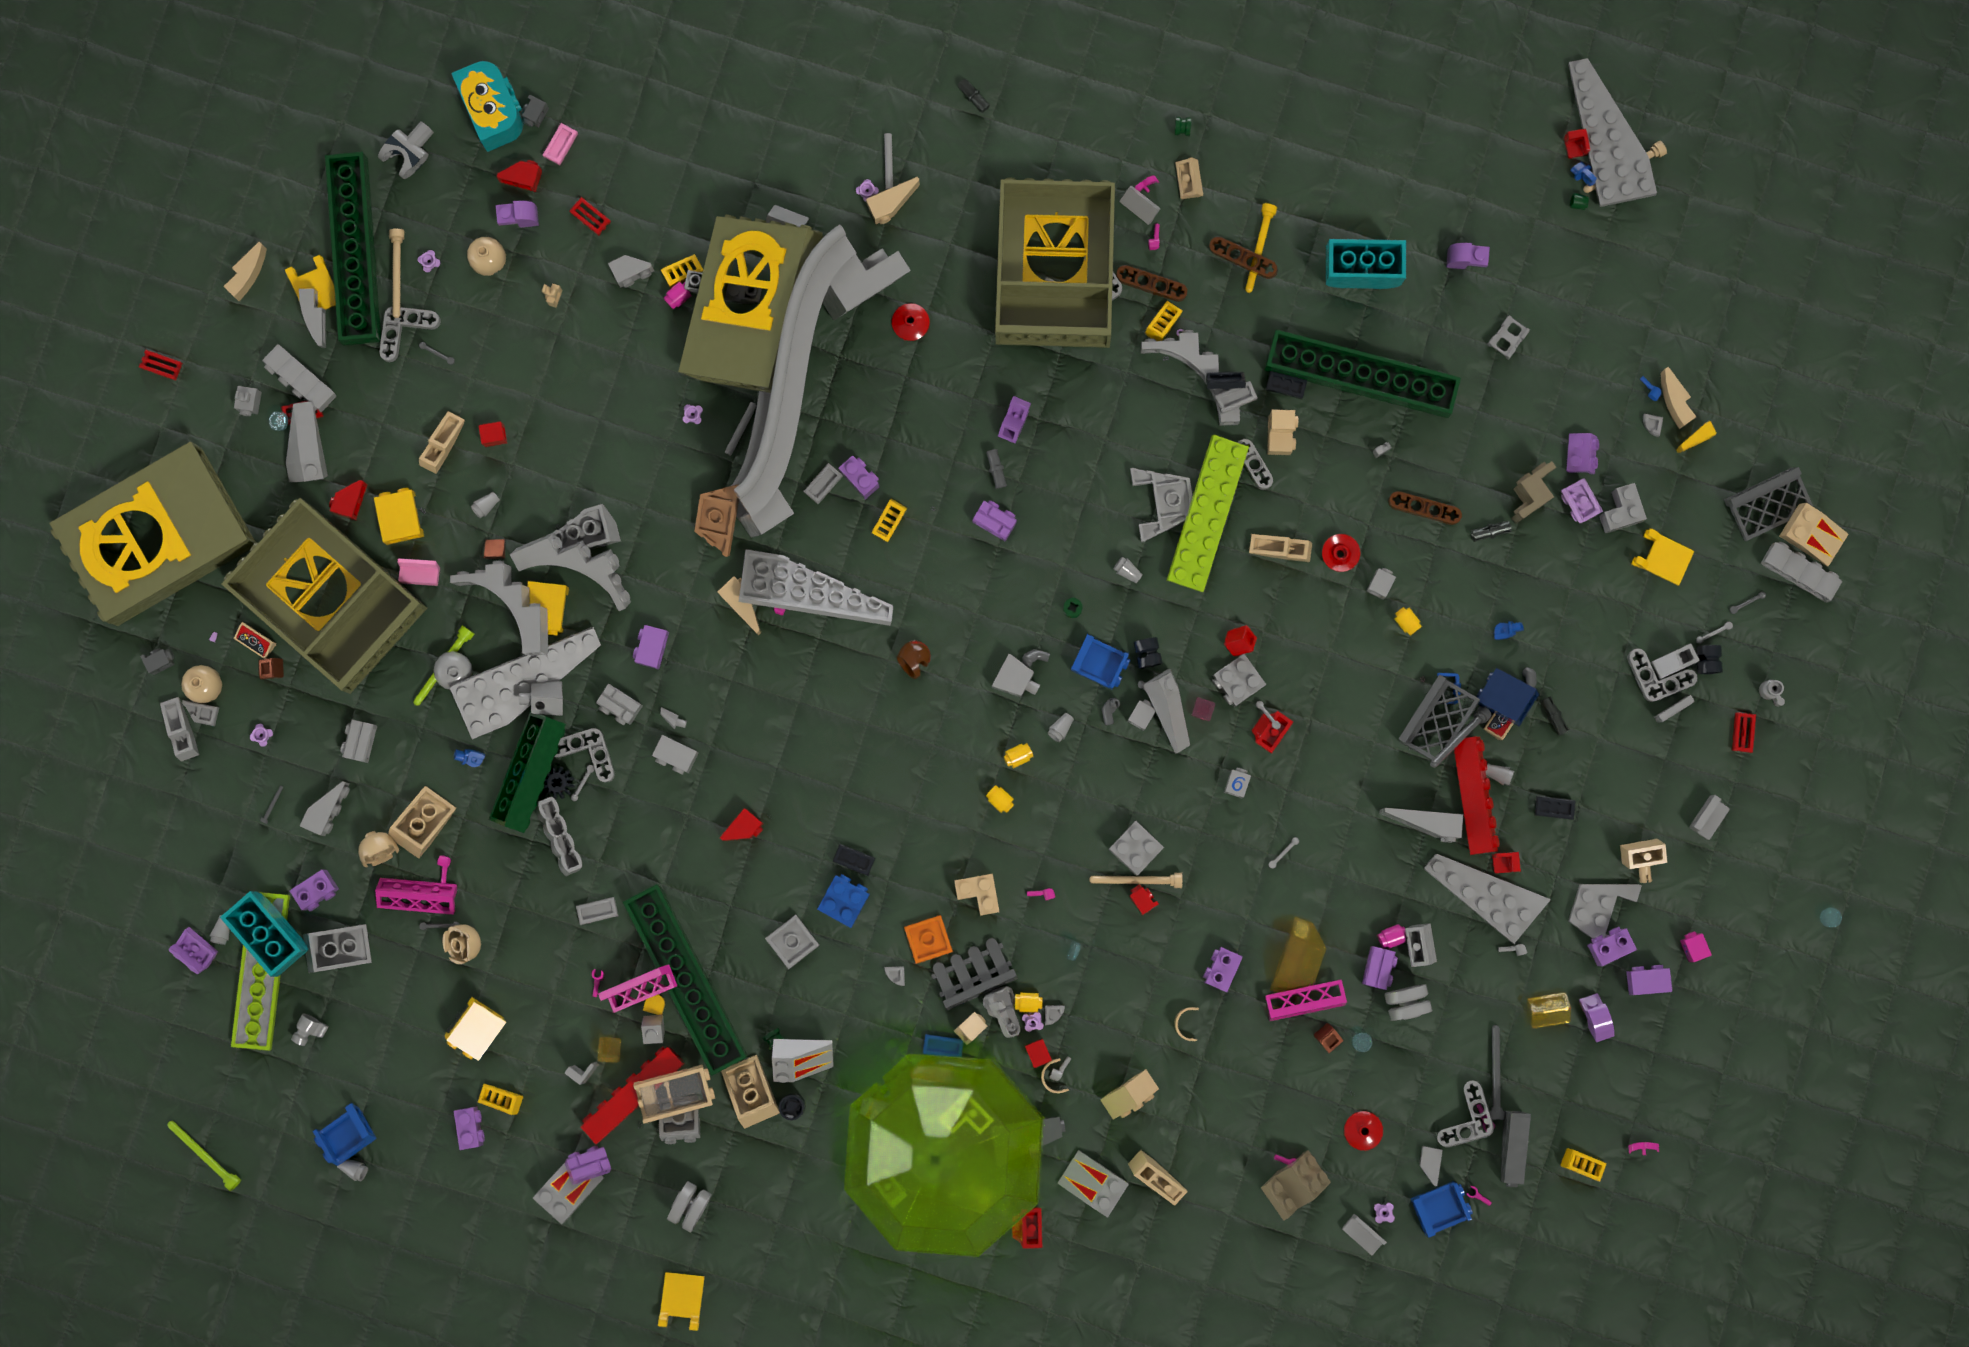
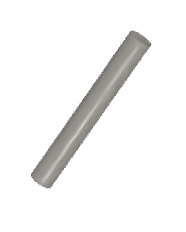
M890 133L884 134L886 190L893 188L892 134Z
M750 402L725 450L726 454L732 455L757 407L756 404Z

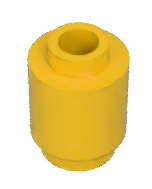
M1403 607L1395 613L1397 617L1394 620L1410 636L1422 627L1419 623L1421 621L1410 607L1408 609Z
M1021 743L1005 751L1006 755L1003 756L1007 766H1012L1014 769L1030 761L1033 753L1027 743L1024 745Z
M997 785L986 795L989 799L988 802L1000 813L1003 811L1007 813L1014 806L1012 803L1014 799L1002 787L999 788Z
M1020 992V994H1015V1010L1035 1013L1038 1012V1009H1042V997H1039V993Z

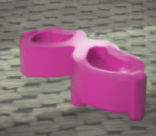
M1150 176L1136 185L1135 189L1139 192L1145 189L1148 193L1150 190L1147 186L1156 182L1159 183L1155 176Z
M1649 1142L1633 1143L1628 1145L1629 1154L1638 1149H1642V1155H1646V1149H1653L1659 1152V1144Z

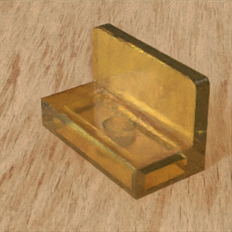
M1566 992L1527 999L1532 1015V1028L1569 1023L1571 1021V1005Z

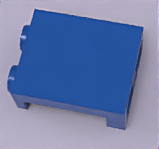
M1087 634L1071 671L1112 690L1114 686L1118 687L1122 676L1119 674L1121 670L1127 669L1130 659L1127 658L1129 653L1119 651Z
M352 1103L345 1107L347 1112L324 1129H315L313 1131L316 1136L314 1140L320 1148L322 1147L325 1160L337 1166L377 1139L360 1108Z
M1452 1181L1411 1198L1425 1236L1428 1238L1448 1227L1466 1220H1472L1470 1215L1473 1212L1469 1203H1465L1462 1197L1465 1193L1461 1184L1457 1185L1456 1182Z

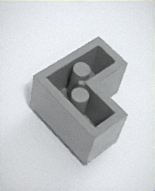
M1635 483L1616 488L1612 491L1616 509L1599 515L1605 534L1641 523L1647 519Z

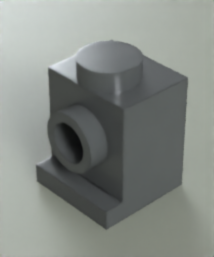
M529 95L528 99L530 102L522 110L524 118L522 122L529 127L535 126L539 128L549 107L546 102Z
M159 648L150 652V656H140L148 673L153 675L175 665L173 661L175 658L174 654L169 648L166 650Z

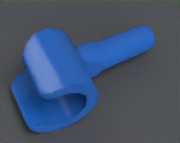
M1644 376L1641 377L1640 380L1651 390L1648 394L1649 398L1657 401L1661 395V389L1651 385Z

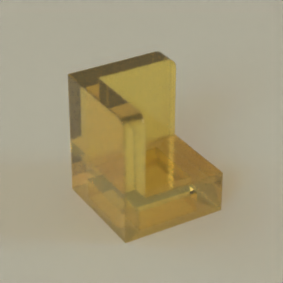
M599 1038L598 1062H620L621 1039Z

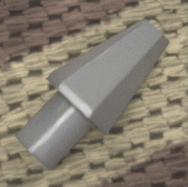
M661 707L660 715L674 729L676 726L686 728V720L678 719L679 715Z

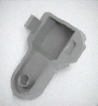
M1005 986L988 993L983 998V1006L987 1009L990 1016L998 1019L1004 1036L1010 1038L1019 1035L1020 1025L1014 1011V993L1011 988Z

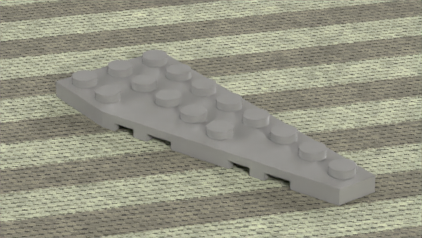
M1588 58L1569 62L1568 66L1582 129L1587 130L1591 150L1588 153L1592 173L1597 178L1595 189L1599 207L1656 196L1657 191L1649 156Z
M753 550L745 551L738 602L891 625L893 605L873 596L868 597L860 593V590L856 588L851 589L844 586L843 582L819 571L809 570L805 568L806 565L796 564L784 555Z
M594 627L549 644L548 655L529 656L525 654L450 685V690L471 738H477L508 725L531 705H519V693H531V684L560 681L601 646Z

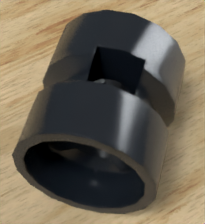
M1157 637L1133 642L1135 653L1139 654L1137 657L1139 669L1163 664L1161 653L1157 652L1160 648Z
M1697 646L1696 654L1700 660L1697 663V674L1723 673V663L1719 660L1722 657V646Z
M795 1093L788 1094L779 1103V1112L787 1120L798 1119L806 1109L803 1097Z

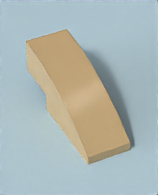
M260 242L232 267L237 274L224 285L238 301L249 291L261 271L267 249Z
M1667 367L1660 373L1662 392L1670 415L1680 429L1696 418V416L1685 402L1691 396L1670 368Z
M449 411L446 413L428 440L429 444L419 458V465L437 474L452 449L465 420Z
M1252 534L1249 553L1310 562L1312 543L1308 540L1290 539L1289 537Z

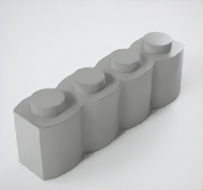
M279 344L262 360L265 364L264 368L271 375L276 373L279 376L278 380L285 387L289 385L294 389L292 393L299 399L303 397L308 402L313 401L315 411L319 410L322 412L337 397L329 387Z
M1783 542L1771 544L1761 562L1763 566L1824 602L1832 600L1842 583L1839 575L1832 571L1826 572L1822 569V565L1817 562H1809L1805 559L1806 556L1800 552H1792L1788 549L1789 546Z
M549 797L539 801L536 806V814L543 823L546 837L551 841V850L558 858L561 872L565 876L578 872L582 868V860L574 850V841L567 833L565 820L559 815V806L553 797Z

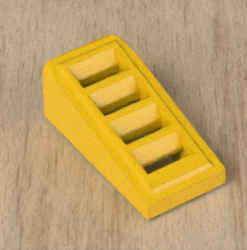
M695 254L661 269L670 288L678 282L683 283L686 281L687 274L682 266L686 265L688 270L693 271L689 264L692 261L696 267L694 271L703 272V268ZM677 269H680L681 273L683 274L682 276L679 277L676 271ZM673 272L676 279L672 280L669 273Z
M1166 301L1147 327L1145 334L1151 339H1156V341H1163L1183 310ZM1167 309L1168 311H1170L1171 313H1173L1175 316L1173 317L1172 315H1170V314H1168L1167 312H1165V310ZM1157 322L1160 323L1161 325H1163V326L1166 327V328L1164 329L1163 327H1161L1160 325H1158Z
M1711 421L1706 422L1676 449L1677 452L1681 453L1715 436L1716 431Z
M890 499L872 533L889 542L908 508ZM892 506L901 512L898 514L890 508ZM887 513L896 517V521L887 517ZM883 520L892 524V528L882 523ZM879 527H882L889 531L888 535L878 530Z
M483 1084L478 1103L510 1115H517L523 1096L489 1084ZM491 1090L492 1093H491L490 1100L487 1101V1097H488L489 1091ZM499 1093L497 1102L494 1103L496 1095ZM507 1096L506 1101H505V1104H504V1106H503L502 1103H503L504 1097Z
M1567 1148L1561 1162V1167L1600 1182L1607 1163ZM1580 1158H1582L1581 1163H1580V1166H1579V1169H1578V1168H1577L1578 1163H1579V1161H1580ZM1588 1161H1590L1587 1171L1585 1172L1586 1165ZM1597 1164L1595 1173H1594V1175H1593V1174H1592V1171H1593L1594 1165Z

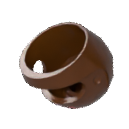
M915 640L904 644L897 655L898 663L913 679L920 677L919 664L927 667L931 658L928 647L924 643Z

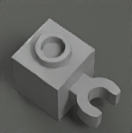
M238 386L235 393L234 409L243 416L258 414L262 392L256 388Z

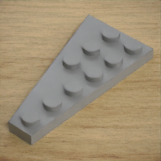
M1435 854L1423 868L1512 944H1515L1551 900L1439 854Z

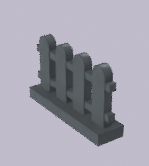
M990 938L986 942L987 950L980 952L978 947L973 946L968 951L970 957L965 960L960 955H953L951 957L952 966L945 968L939 962L934 964V974L931 976L933 980L937 979L941 986L942 992L939 994L941 998H946L943 1003L947 1011L1018 979L1014 969H1009L1012 966L1011 962L1005 961L1001 949L1004 948L1002 943L998 944L995 939ZM989 954L995 964V968L988 970L983 957ZM973 963L978 974L973 978L970 977L965 966ZM954 970L960 981V984L953 986L948 976V973ZM997 972L999 973V976L995 978L991 977V975ZM981 981V984L974 986L973 983ZM963 988L964 992L960 994L956 993V991Z

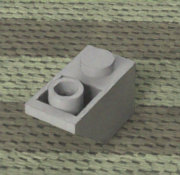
M627 255L608 263L620 288L623 286L625 288L635 283V280L639 278L645 279L654 271L651 263Z
M1688 644L1652 661L1651 664L1659 679H1662L1700 660L1692 644Z

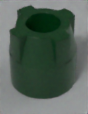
M1573 193L1570 200V208L1585 210L1588 207L1589 196Z

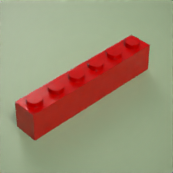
M1480 737L1465 738L1454 749L1470 855L1498 851L1497 847L1500 845L1499 838L1495 835L1497 824L1495 817L1492 816L1494 805L1492 798L1489 797L1491 786L1489 778L1486 777L1488 766L1486 759L1483 758L1482 751L1485 750V747Z
M664 1046L655 1053L657 1057L653 1061L647 1060L640 1067L642 1069L637 1075L633 1073L626 1080L628 1084L623 1088L619 1086L611 1093L613 1097L608 1102L604 1100L596 1107L598 1111L594 1115L590 1113L582 1120L584 1124L581 1126V1129L595 1144L602 1141L639 1106L634 1082L676 1072L685 1064L670 1046L666 1049ZM664 1082L654 1084L655 1090H657Z

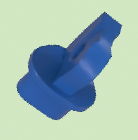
M1583 162L1578 163L1571 169V172L1575 175V180L1583 179L1588 186L1594 185L1597 180L1591 172L1592 167L1590 165L1586 166Z
M1513 621L1498 624L1494 631L1495 640L1507 639L1516 635V632L1524 631L1523 624L1521 622L1514 623Z
M469 749L464 751L455 750L454 752L455 760L461 761L462 765L468 764L471 767L480 766L485 757L484 753Z

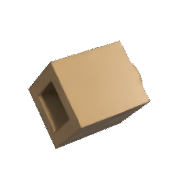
M974 1012L954 1032L968 1045L987 1027L986 1021L980 1014Z

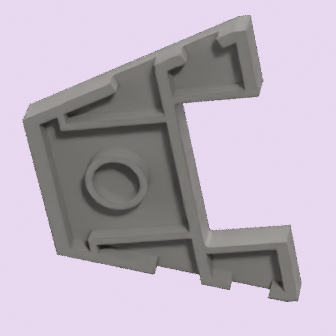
M1130 468L1132 486L1153 485L1158 522L1139 524L1141 542H1145L1185 522L1193 497L1190 478Z
M1581 884L1579 885L1568 922L1592 939L1599 935L1605 937L1607 936L1606 931L1617 896L1637 902L1642 885Z

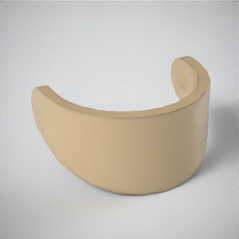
M1194 1007L1185 1008L1176 1015L1174 1021L1175 1030L1181 1038L1188 1041H1197L1194 1038L1184 1037L1178 1029V1020L1182 1013L1187 1010H1199V1008Z
M1060 1058L1048 1062L1043 1067L1041 1073L1043 1085L1047 1090H1049L1052 1093H1063L1069 1091V1089H1063L1059 1091L1050 1089L1044 1081V1073L1046 1068L1054 1062L1061 1061Z

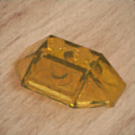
M1297 917L1294 918L1270 987L1271 991L1280 993L1314 985L1326 947L1313 923Z

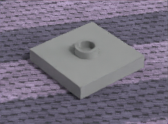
M797 915L793 916L765 938L788 969L820 946Z

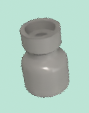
M1768 680L1760 685L1759 693L1762 698L1766 700L1772 699L1777 707L1784 705L1785 700L1780 696L1784 691L1782 682Z
M302 1014L296 1025L298 1031L293 1034L291 1040L298 1045L305 1046L309 1035L323 1037L329 1026L319 1022L310 1015Z

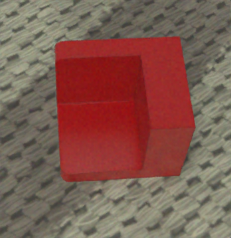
M1586 129L1569 131L1564 136L1569 159L1587 156L1590 152Z
M501 421L479 425L481 444L484 447L507 443L505 425Z
M1245 625L1229 630L1224 645L1233 656H1239L1253 652L1257 637Z
M1519 852L1492 854L1494 873L1521 871Z
M1043 1038L1025 1045L1034 1068L1052 1061Z

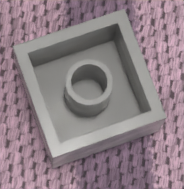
M1135 821L1108 850L1133 874L1138 876L1164 847Z

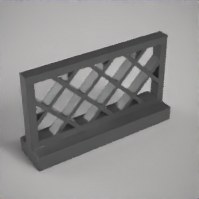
M1799 467L1787 469L1724 499L1727 507L1729 506L1744 541H1748L1788 522L1794 510H1796L1795 506L1798 498L1804 499L1805 503L1813 507L1800 477L1802 473ZM1796 480L1798 484L1797 492L1788 491L1790 483ZM1776 489L1783 491L1779 501L1771 499L1772 493ZM1786 493L1795 496L1792 506L1783 503ZM1759 497L1766 499L1763 509L1754 507L1755 501ZM1769 501L1778 504L1775 514L1766 511ZM1742 505L1748 507L1746 517L1739 516L1736 508ZM1781 506L1790 509L1788 516L1785 518L1778 516ZM1752 509L1761 512L1758 522L1749 519ZM1764 514L1773 517L1771 525L1761 524ZM1748 522L1756 525L1754 533L1749 535L1745 529Z
M1439 675L1399 737V742L1426 758L1433 760L1435 757L1430 754L1429 748L1440 745L1441 750H1443V744L1447 746L1462 730L1480 702V699ZM1450 687L1455 690L1457 697L1445 700L1444 692ZM1469 698L1474 702L1471 707L1462 709L1460 699ZM1458 700L1460 710L1448 712L1446 703ZM1444 704L1446 713L1435 716V706ZM1461 713L1462 721L1459 724L1452 725L1450 715ZM1447 716L1450 726L1438 729L1436 719ZM1434 720L1436 729L1425 732V722ZM1451 729L1452 737L1450 740L1441 741L1439 732ZM1437 732L1439 742L1428 745L1426 735ZM1424 736L1425 746L1417 747L1412 744L1416 737Z

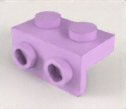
M1585 478L1561 490L1563 493L1561 497L1566 505L1569 504L1572 511L1570 513L1575 521L1583 523L1603 512Z

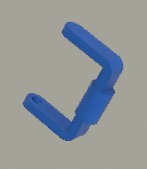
M1437 673V676L1455 677L1453 684L1461 688L1458 674ZM1453 690L1454 697H1457L1455 690ZM1458 700L1446 704L1455 705L1458 703Z

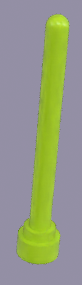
M462 625L458 630L457 640L448 652H458L463 643L471 640L475 633ZM434 672L414 699L415 705L418 706L422 703L437 682Z
M174 1121L168 1122V1128L223 1179L224 1186L229 1191L238 1186L241 1179L236 1174H229Z

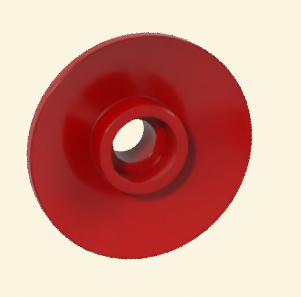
M912 303L900 306L892 317L894 332L898 337L906 341H915L922 338L927 333L930 324L929 316L925 309ZM913 318L914 322L910 324L907 322V319Z
M1336 534L1324 543L1322 558L1330 569L1337 572H1346L1354 568L1358 563L1360 547L1351 536ZM1337 551H1342L1343 557H1338Z
M1359 1111L1347 1119L1344 1126V1135L1352 1147L1366 1151L1373 1149L1380 1143L1383 1136V1126L1379 1118L1373 1113ZM1363 1128L1368 1129V1133L1366 1135H1363L1361 1133V1130Z

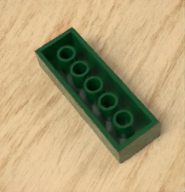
M530 711L488 820L525 833L530 824L531 814L537 806L538 796L544 788L546 775L551 770L553 757L558 752L560 739L565 734L566 724L540 714H533Z

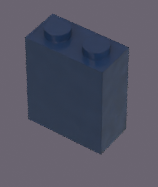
M1496 668L1494 673L1491 672L1489 674L1484 689L1481 688L1479 690L1477 698L1480 699V702L1478 704L1520 727L1539 693L1536 688Z

